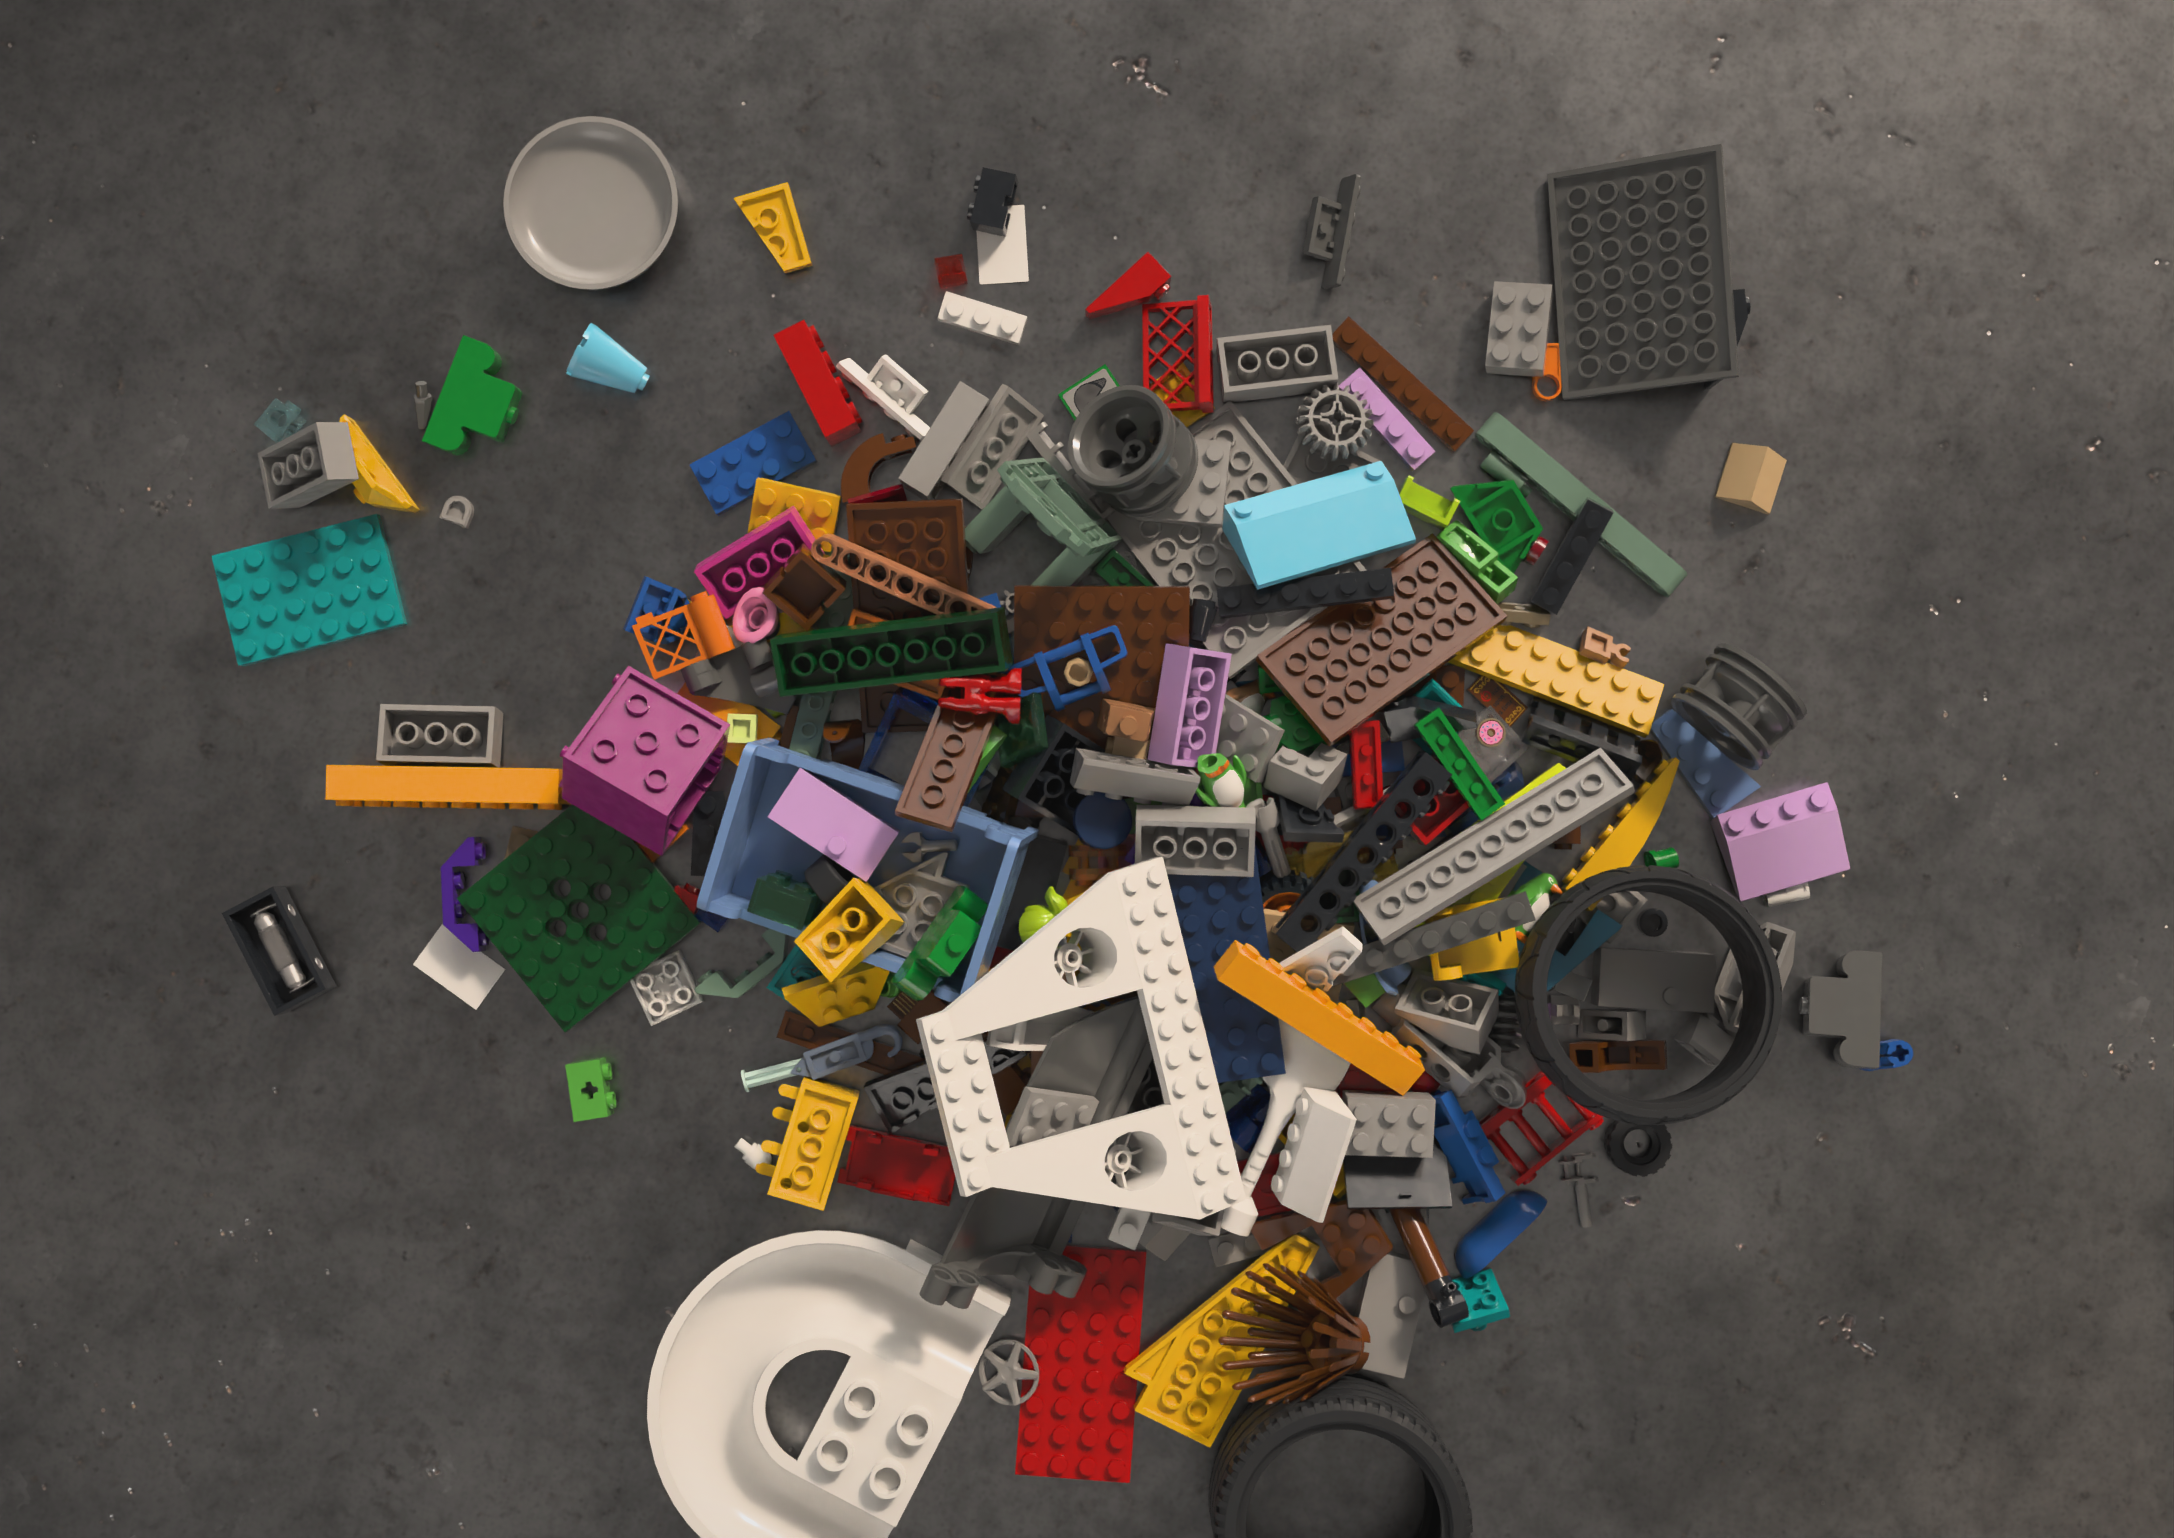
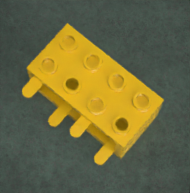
M804 1076L800 1088L787 1084H782L778 1088L780 1095L795 1099L796 1102L793 1111L781 1107L773 1109L772 1114L774 1118L787 1121L789 1125L783 1144L770 1140H765L761 1144V1149L764 1152L779 1156L776 1166L761 1163L756 1165L755 1170L759 1174L772 1177L767 1195L824 1211L860 1091L821 1079L812 1080V1077Z

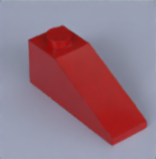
M1147 252L1085 309V316L1090 320L1149 303L1155 297L1159 300L1171 288L1169 286L1171 275Z

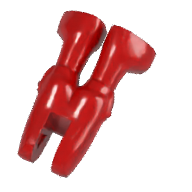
M1013 668L1006 676L1002 677L975 674L939 679V686L949 688L960 687L961 699L955 697L938 698V706L951 710L972 712L975 715L997 712L1005 715L1010 723H1020V697L994 698L985 694L988 692H1003L1021 695L1022 668Z

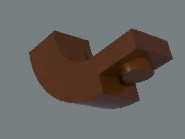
M883 433L869 438L857 447L848 459L842 473L841 497L845 507L848 504L847 499L871 493L872 476L881 464L891 459L913 454L916 451L917 445L913 436L908 437L907 434L898 435L891 438L890 443H886V439Z
M1590 1040L1569 1044L1570 1060L1582 1073H1600L1612 1070L1668 1069L1666 1040Z

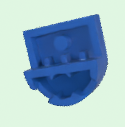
M644 576L623 630L635 634L632 625L637 624L635 618L650 612L656 617L687 605L690 602L687 596L679 589ZM684 613L673 616L667 628L683 635L688 625ZM667 619L657 622V624L664 626ZM650 625L640 629L643 638L657 643L662 629ZM666 631L661 644H668L681 637Z

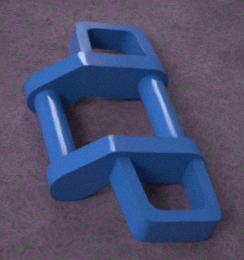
M1112 625L1091 634H1083L1080 636L1081 639L1046 653L1040 651L1035 653L1033 657L1012 665L1009 671L1013 668H1025L1037 663L1045 686L1027 691L1022 690L1021 687V695L1019 696L1026 698L1048 692L1058 712L1065 709L1066 705L1101 691L1103 694L1111 691L1103 669L1126 658L1128 655L1118 627ZM1113 633L1119 643L1120 653L1100 663L1092 640ZM1086 650L1097 681L1060 695L1048 664Z

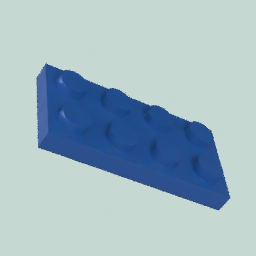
M787 411L691 463L690 467L716 515L719 516L752 498L758 477L781 482L813 465L817 460L790 411Z

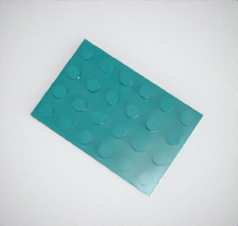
M379 514L211 556L238 666H246L407 625Z

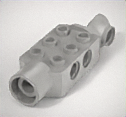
M1403 982L1397 986L1399 993L1396 996L1385 992L1372 1009L1392 1026L1391 1034L1398 1040L1399 1044L1405 1048L1411 1046L1421 1055L1420 1060L1425 1071L1445 1089L1452 1090L1457 1099L1467 1097L1480 1084L1502 1106L1518 1109L1524 1105L1527 1098V1080L1525 1075L1516 1067L1507 1066L1505 1068L1501 1065V1047L1489 1037H1487L1480 1054H1475L1450 1047L1396 1014L1395 1007L1406 988Z

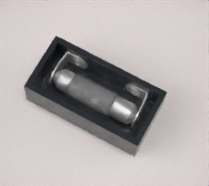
M273 886L222 913L274 1016L286 1014L337 987L286 886Z

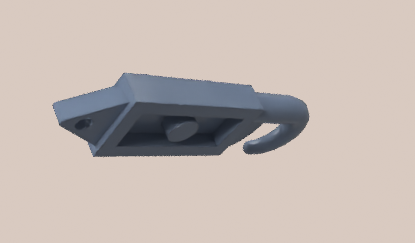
M889 1024L874 1026L804 1052L803 1058L793 1068L791 1074L812 1077V1080L867 1061L874 1052L873 1039L883 1035H890L894 1039V1047L887 1054L888 1057H892L901 1050L903 1043L902 1035L897 1028ZM797 1067L801 1068V1072L797 1071Z

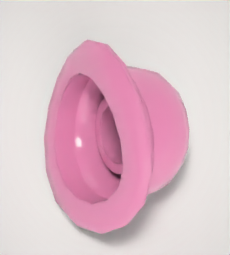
M761 587L752 588L746 592L738 602L734 612L733 633L737 640L743 643H756L770 636L778 626L779 613L777 607L762 594L763 588Z

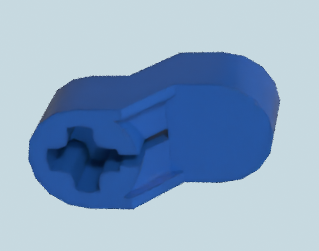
M1899 1039L1880 1041V1054L1884 1056H1880L1879 1068L1874 1070L1907 1065L1913 1057L1911 1045ZM1860 1069L1864 1071H1874L1870 1069Z

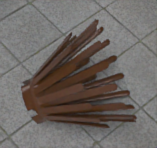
M1263 1263V1267L1268 1272L1307 1298L1308 1302L1252 1271L1245 1273L1249 1279L1264 1286L1266 1292L1308 1315L1240 1288L1234 1287L1231 1289L1233 1295L1255 1303L1254 1311L1291 1324L1225 1310L1222 1312L1224 1319L1269 1328L1250 1327L1248 1334L1250 1336L1270 1339L1222 1336L1219 1338L1221 1345L1296 1350L1250 1352L1248 1354L1249 1360L1225 1362L1222 1364L1223 1369L1236 1370L1303 1363L1259 1373L1253 1379L1233 1384L1232 1388L1234 1390H1241L1300 1375L1298 1379L1250 1396L1247 1399L1248 1402L1272 1397L1266 1401L1265 1405L1285 1398L1283 1404H1287L1303 1395L1300 1399V1402H1302L1343 1375L1357 1373L1368 1360L1369 1353L1363 1352L1364 1342L1371 1343L1366 1324L1360 1318L1351 1316L1315 1277L1313 1282L1303 1272L1297 1271L1298 1276H1296L1288 1268L1281 1265V1269L1286 1273L1282 1274L1271 1265Z

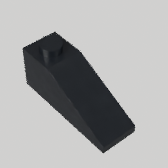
M1401 695L1384 707L1391 743L1422 738L1413 724L1436 708L1441 709L1456 732L1477 728L1476 711L1417 696L1406 697L1405 695Z

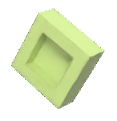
M728 713L727 723L730 724L727 743L747 744L757 740L758 715Z

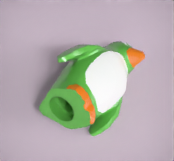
M1220 753L1200 755L1197 758V768L1201 777L1200 781L1203 791L1197 787L1195 793L1209 807L1246 808L1244 804L1246 771L1243 763L1236 755L1232 757L1233 766Z
M1549 873L1538 875L1520 886L1516 891H1511L1507 896L1526 891L1536 920L1515 927L1516 940L1525 944L1536 922L1550 906L1552 895L1562 894L1557 880Z

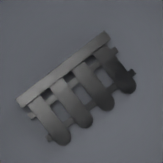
M1533 697L1531 706L1536 707L1535 714H1530L1527 722L1529 724L1522 735L1521 742L1575 763L1597 749L1602 748L1631 782L1642 763V756L1634 753V746H1638L1640 743V736L1564 708L1540 697ZM1554 714L1562 717L1561 724L1553 722ZM1581 725L1589 727L1588 735L1580 732ZM1608 735L1616 738L1615 745L1607 742Z

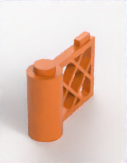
M704 591L691 596L692 602L656 617L650 612L635 618L637 624L632 625L654 680L693 663L735 649L714 594L708 596L707 592ZM681 613H684L688 622L683 635L667 628L671 618ZM667 619L664 626L657 624V622ZM650 625L662 629L657 644L653 645L644 641L640 629ZM689 629L691 630L694 639H691L686 636ZM666 631L682 638L675 654L659 647ZM684 640L695 643L701 656L690 660L679 656L678 654ZM646 645L654 648L651 656ZM657 650L673 656L669 668L657 672L653 663ZM676 658L685 661L673 666Z

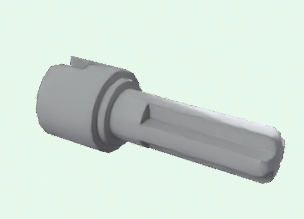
M1268 798L1267 805H1265L1263 799H1256L1250 802L1246 808H1255V831L1261 834L1274 875L1277 878H1283L1289 875L1291 870L1277 830L1280 818L1274 799Z

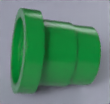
M1672 847L1658 851L1649 850L1644 853V863L1647 867L1653 865L1678 868L1679 857Z

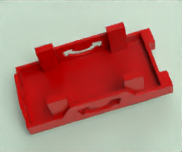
M853 1125L849 1126L846 1140L852 1141L846 1168H840L837 1183L911 1201L950 1206L956 1177L947 1145Z

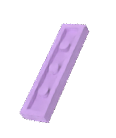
M1360 367L1339 385L1340 391H1343L1345 386L1349 385L1350 390L1348 393L1351 395L1359 391L1358 401L1367 399L1368 403L1364 409H1372V415L1368 418L1374 421L1372 427L1412 472L1434 454L1435 450Z

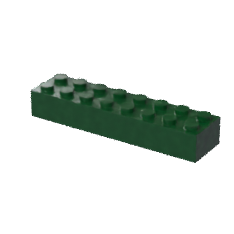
M1005 607L784 633L770 639L780 697L1001 672L1008 670L1013 665Z

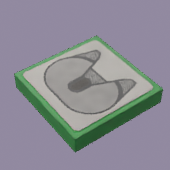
M1106 364L1058 394V397L1075 422L1079 413L1091 400L1099 394L1120 385Z

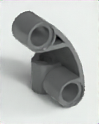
M766 637L756 643L746 642L736 649L680 669L690 694L695 696L712 697L749 704L784 714H789L796 700V695L779 696L773 655Z

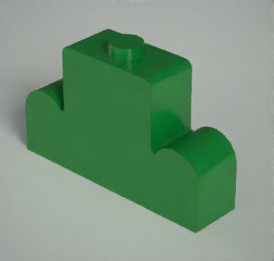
M462 336L422 441L453 455H461L467 452L471 446L469 432L477 433L498 442L505 440L510 425H513L517 420L519 414L517 407L522 391L515 385L492 376L499 372L502 360L498 352L491 346L468 336Z
M957 886L890 983L914 1000L925 998L933 989L939 976L950 977L978 938L982 927L978 922L987 911L989 904L966 886Z

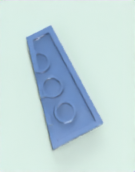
M1673 709L1668 710L1653 721L1650 732L1660 743L1661 748L1669 759L1676 757L1680 761L1677 768L1678 772L1711 819H1714L1718 814L1724 813L1761 787Z

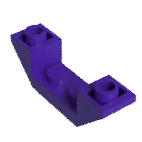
M468 837L441 866L443 925L472 952L486 951V945H489L490 939L477 923H462L466 909L457 898L461 895V889L464 888L465 884L464 874L460 872V866L482 865V860L486 858V846L484 842H481V837Z

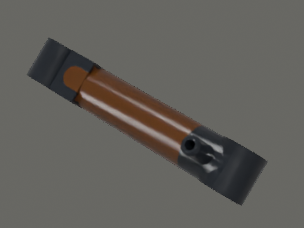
M1385 1209L1386 1214L1390 1212L1429 1299V1309L1437 1326L1443 1328L1468 1318L1469 1310L1461 1292L1457 1290V1285L1449 1275L1421 1210Z

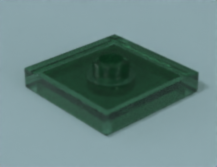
M1032 692L1028 696L1021 698L1019 724L1010 723L1005 715L998 714L995 725L1007 734V737L998 748L1001 767L1010 768L1048 748L1042 696L1040 693Z

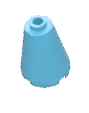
M590 323L583 334L584 338L577 346L570 360L566 374L574 378L635 393L637 389L643 391L650 377L646 374L647 367L598 326Z

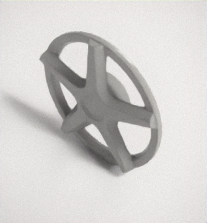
M1009 1339L1000 1340L990 1345L983 1352L979 1365L982 1389L993 1400L1003 1405L1015 1406L1028 1400L1035 1392L1039 1382L1038 1363L1030 1349L1018 1341ZM1001 1345H1013L1006 1361L992 1352ZM1021 1349L1030 1357L1034 1371L1022 1369L1018 1363ZM987 1359L998 1371L988 1382L985 1375ZM1034 1380L1029 1392L1020 1398L1017 1381ZM1001 1384H1006L1012 1400L998 1396L992 1389Z

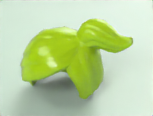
M1050 886L1045 893V900L1049 906L1032 905L1024 909L1025 912L1019 920V933L1023 943L1068 906L1067 901L1055 892L1053 886Z

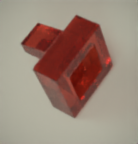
M963 254L934 258L940 289L968 284Z

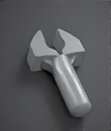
M912 832L901 842H915L918 846H921L916 852L902 853L912 862L924 861V855L927 852L956 851L958 848V843L955 839L926 840L923 838L922 832Z

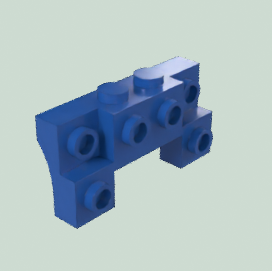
M1440 1090L1435 1091L1431 1094L1436 1100L1434 1125L1437 1126L1434 1127V1135L1455 1173V1176L1451 1178L1452 1183L1463 1182L1469 1192L1468 1195L1461 1199L1463 1205L1474 1202L1490 1203L1497 1201L1506 1193L1493 1169V1166L1499 1160L1472 1110L1463 1112L1452 1090L1444 1092Z

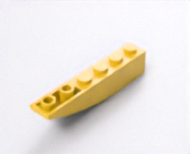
M1676 757L1668 759V761L1663 759L1655 767L1653 772L1656 775L1649 783L1644 781L1634 793L1637 795V798L1630 805L1627 802L1616 814L1619 817L1617 822L1613 826L1607 825L1599 834L1598 838L1601 841L1596 847L1590 846L1580 857V860L1583 861L1576 870L1571 868L1561 880L1565 883L1560 888L1561 891L1567 892L1572 886L1600 872L1631 865L1648 839L1664 807L1680 762ZM1603 898L1591 904L1585 910L1592 911Z

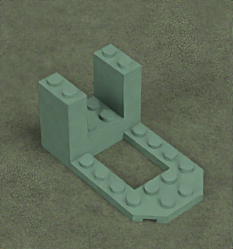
M1044 458L1005 461L997 469L1001 475L1000 480L1005 487L965 528L966 546L972 552L976 553L978 551L982 554L993 551L1031 513L1038 521V527L1048 536L1052 535L1060 544H1065L1067 547L1031 585L1077 586L1109 551L1123 539Z

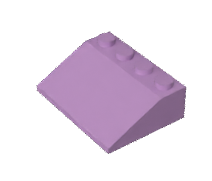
M1827 782L1718 814L1710 822L1739 902L1850 869L1838 809Z

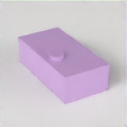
M1166 644L1147 760L1197 768V758L1200 755L1216 753L1232 654Z
M799 768L767 816L865 882L870 878L900 830L814 773L803 768Z

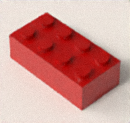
M802 320L774 334L773 336L830 446L833 447L861 433L858 424L863 421L853 402L847 404L845 399L850 396L840 376L834 378L833 374L837 370L827 351L821 353L820 349L825 346L814 325L808 327L805 320Z

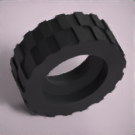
M1614 1120L1613 1123L1609 1124L1607 1133L1605 1132L1604 1138L1606 1142L1604 1147L1607 1150L1608 1158L1612 1160L1617 1168L1632 1176L1637 1177V1175L1645 1177L1648 1174H1655L1670 1159V1151L1672 1149L1671 1134L1667 1131L1665 1124L1637 1125ZM1636 1129L1646 1131L1652 1140L1650 1152L1640 1158L1630 1156L1624 1147L1625 1137L1629 1132Z

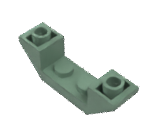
M765 927L767 931L761 936L773 949L774 955L768 952L756 961L759 967L751 973L745 970L734 979L735 986H733L721 970L714 973L709 970L697 979L700 985L694 989L697 994L731 998L743 996L783 964L787 958L789 935Z

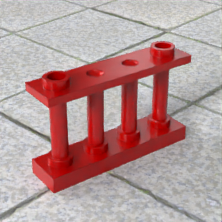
M1542 1070L1526 1083L1527 1098L1522 1107L1510 1109L1499 1104L1479 1121L1487 1139L1492 1140L1517 1171L1509 1177L1517 1186L1522 1183L1523 1185L1530 1183L1536 1178V1171L1588 1129L1590 1131L1595 1130L1604 1122L1603 1116L1591 1112L1566 1096L1583 1116L1580 1121L1569 1128L1544 1097L1546 1094L1544 1090L1553 1083L1545 1076ZM1529 1102L1535 1103L1561 1135L1549 1146L1546 1145L1522 1115V1108ZM1507 1120L1515 1123L1539 1153L1527 1164L1522 1161L1500 1133L1501 1129L1499 1127Z

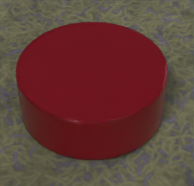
M1538 536L1526 555L1525 561L1534 565L1549 541Z

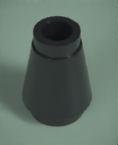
M1204 599L1192 600V605L1189 606V640L1206 642L1217 612L1215 609L1216 602Z

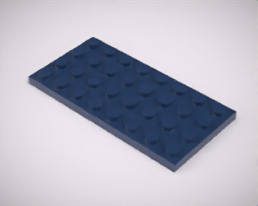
M1256 849L1254 852V877L1167 874L1217 1082L1222 1083L1286 1074L1278 1017L1218 981L1214 970V965L1234 940L1243 945L1248 943L1258 950L1260 956L1266 960L1270 958Z

